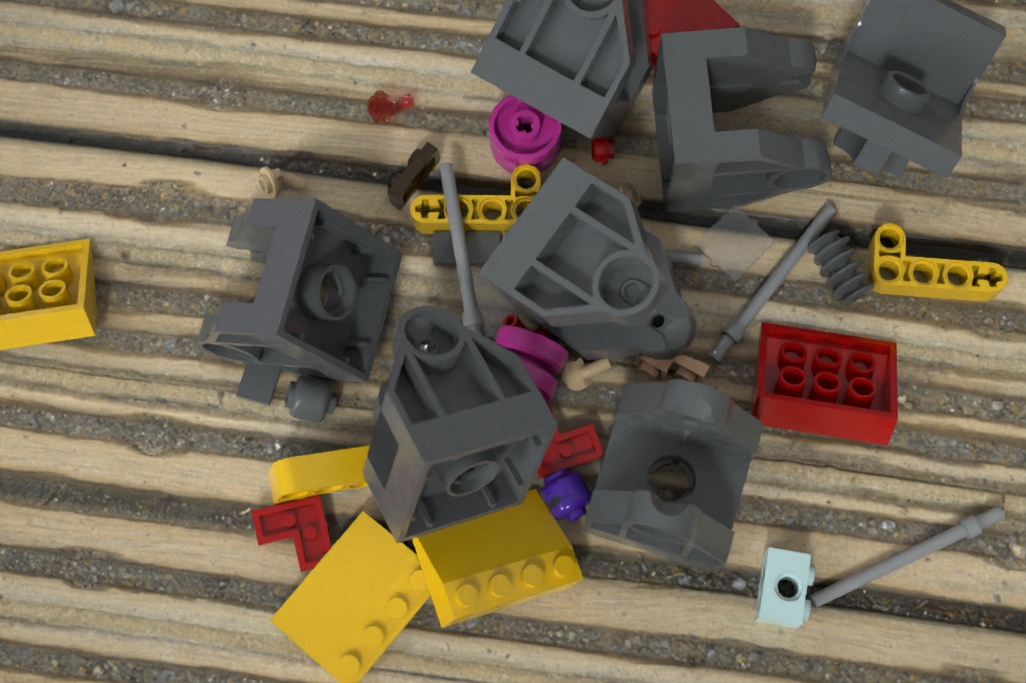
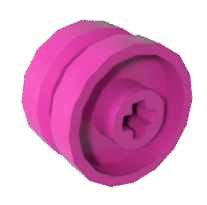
M512 95L503 98L494 107L489 119L491 152L496 163L509 173H512L515 168L524 164L536 167L540 173L546 171L557 160L561 149V122Z
M501 326L494 342L520 357L545 402L551 401L558 385V381L553 375L563 373L569 353L556 342L535 332L515 326Z

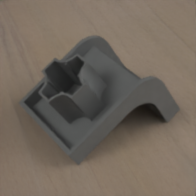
M867 0L836 57L829 77L822 118L840 126L835 134L833 144L847 152L853 159L854 165L877 176L879 172L884 171L900 177L908 162L912 161L947 179L962 157V115L977 81L1006 37V28L951 0Z

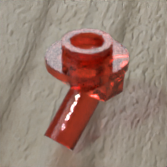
M378 90L369 98L367 110L375 123H380L382 121H390L393 114L414 106L415 102L410 93L390 101L388 94Z

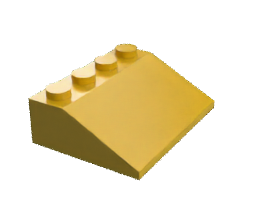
M90 238L0 251V350L95 336L97 304L92 242Z
M536 489L528 491L523 504L412 539L441 628L569 589L584 580L572 545Z
M362 511L270 621L340 683H358L431 595L418 555L402 542L396 543L390 532Z

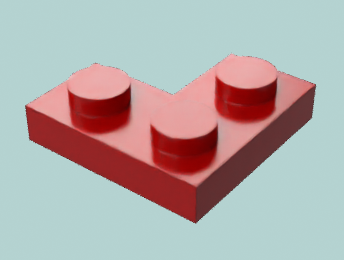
M549 402L546 403V404L548 405L550 411L552 412L550 403H549ZM591 423L560 434L557 427L537 471L539 480L547 478L564 468L570 470L604 458L605 454L594 424Z
M320 495L251 511L259 547L294 539L301 573L313 570L332 548Z

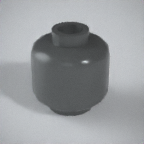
M301 375L297 378L296 382L290 381L284 407L289 408L290 415L294 418L320 423L324 420L326 413L333 414L337 395L331 393L332 386L329 381Z

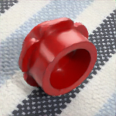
M592 139L591 155L593 163H602L606 166L608 159L614 158L613 139Z

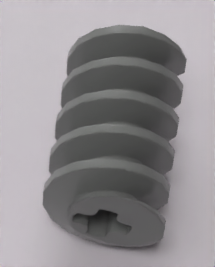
M835 230L813 241L807 250L810 254H817L813 261L816 266H823L820 269V275L824 278L830 277L826 281V287L828 289H836L832 293V298L834 301H842L839 306H844L864 297L875 287V284H863L862 281L869 275L868 271L859 273L856 271L863 261L861 259L851 261L850 257L857 251L856 248H844V245L851 240L850 236L838 237L840 230Z

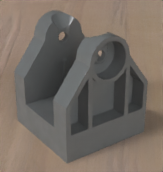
M506 0L471 73L590 139L617 137L654 68L646 13L649 0Z
M746 27L661 34L652 86V99L665 213L743 207L792 191L819 186L832 177L830 155L826 143L822 140L800 139L758 128L715 132L713 113L734 111L780 94L796 92L809 87L812 73L816 70L817 63L815 46L803 40L784 39Z
M564 157L478 272L528 320L547 331V333L587 360L648 356L655 360H670L688 349L696 335V319L692 310L682 298L668 250L659 238L644 230L639 210L625 194ZM655 316H664L665 322L661 327L655 328L652 326V320Z
M317 198L253 199L244 214H237L234 217L226 246L240 250H249L251 260L265 264L254 303L222 302L214 313L206 314L196 342L197 346L211 354L238 362L247 363L249 361L261 365L281 366V371L299 376L306 375L320 379L368 382L403 253ZM325 277L328 295L323 307L320 298V288Z
M419 306L407 311L399 320L392 347L395 362L388 385L383 383L380 386L373 416L376 426L362 472L396 543L523 504L558 427L556 419L517 354L463 326L453 314L442 308ZM423 344L430 345L434 351L425 352L420 346Z
M679 379L653 383H625L600 473L584 520L583 532L717 573L727 562L735 533L732 530L750 462L756 455L764 424L735 404L733 399L726 393L701 383ZM672 462L679 463L678 467L685 471L689 485L693 486L692 493L687 491L682 498L667 503L654 493L651 480L647 479L648 473L653 474L657 468L663 465H670Z

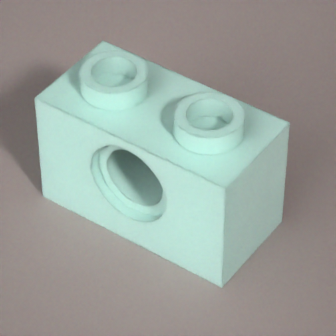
M771 547L764 551L754 621L794 629L801 627L802 621H808L811 601L806 600L807 585H813L815 577V565L810 564L811 554ZM780 580H788L793 584L795 592L792 598H785L779 593L777 586Z

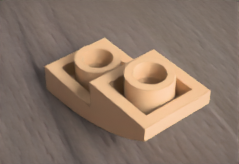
M679 355L670 360H655L648 356H636L634 365L639 367L638 371L642 375L652 380H656L658 377L664 381L671 369L679 380L697 383L703 382L710 367L699 360L685 355Z

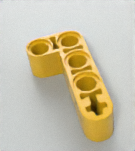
M528 164L515 168L511 176V195H458L460 210L468 213L462 219L464 231H500V235L504 234V230L509 231L517 221V215L525 210L541 188V175L538 169ZM522 180L534 182V186L528 189L521 188L518 184ZM420 195L413 200L410 212L416 230L424 234H434V231H450L444 195ZM441 210H444L445 219L440 218L442 217ZM491 210L498 211L501 214L495 220H489L484 215ZM424 211H430L428 218H422Z
M883 224L877 229L869 242V275L867 279L868 284H875L872 290L876 293L985 302L994 299L1008 282L1006 270L996 263L905 256L906 237L903 229L897 224ZM880 238L891 240L894 248L883 246ZM885 269L891 272L893 280L882 278L879 270ZM913 272H920L925 275L927 283L917 281L914 278ZM947 275L957 276L961 285L952 284L948 280Z
M370 445L289 457L274 462L268 471L274 505L304 499L312 495L369 487L362 472Z

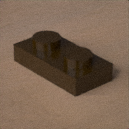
M427 141L422 149L417 148L411 154L407 168L402 174L397 173L388 184L387 194L390 204L401 211L440 162L438 148Z

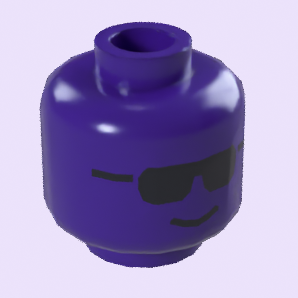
M564 468L543 480L545 486L541 489V496L555 519L567 518L569 523L586 515L587 510L585 507L589 505L592 494L579 472H569L568 468Z

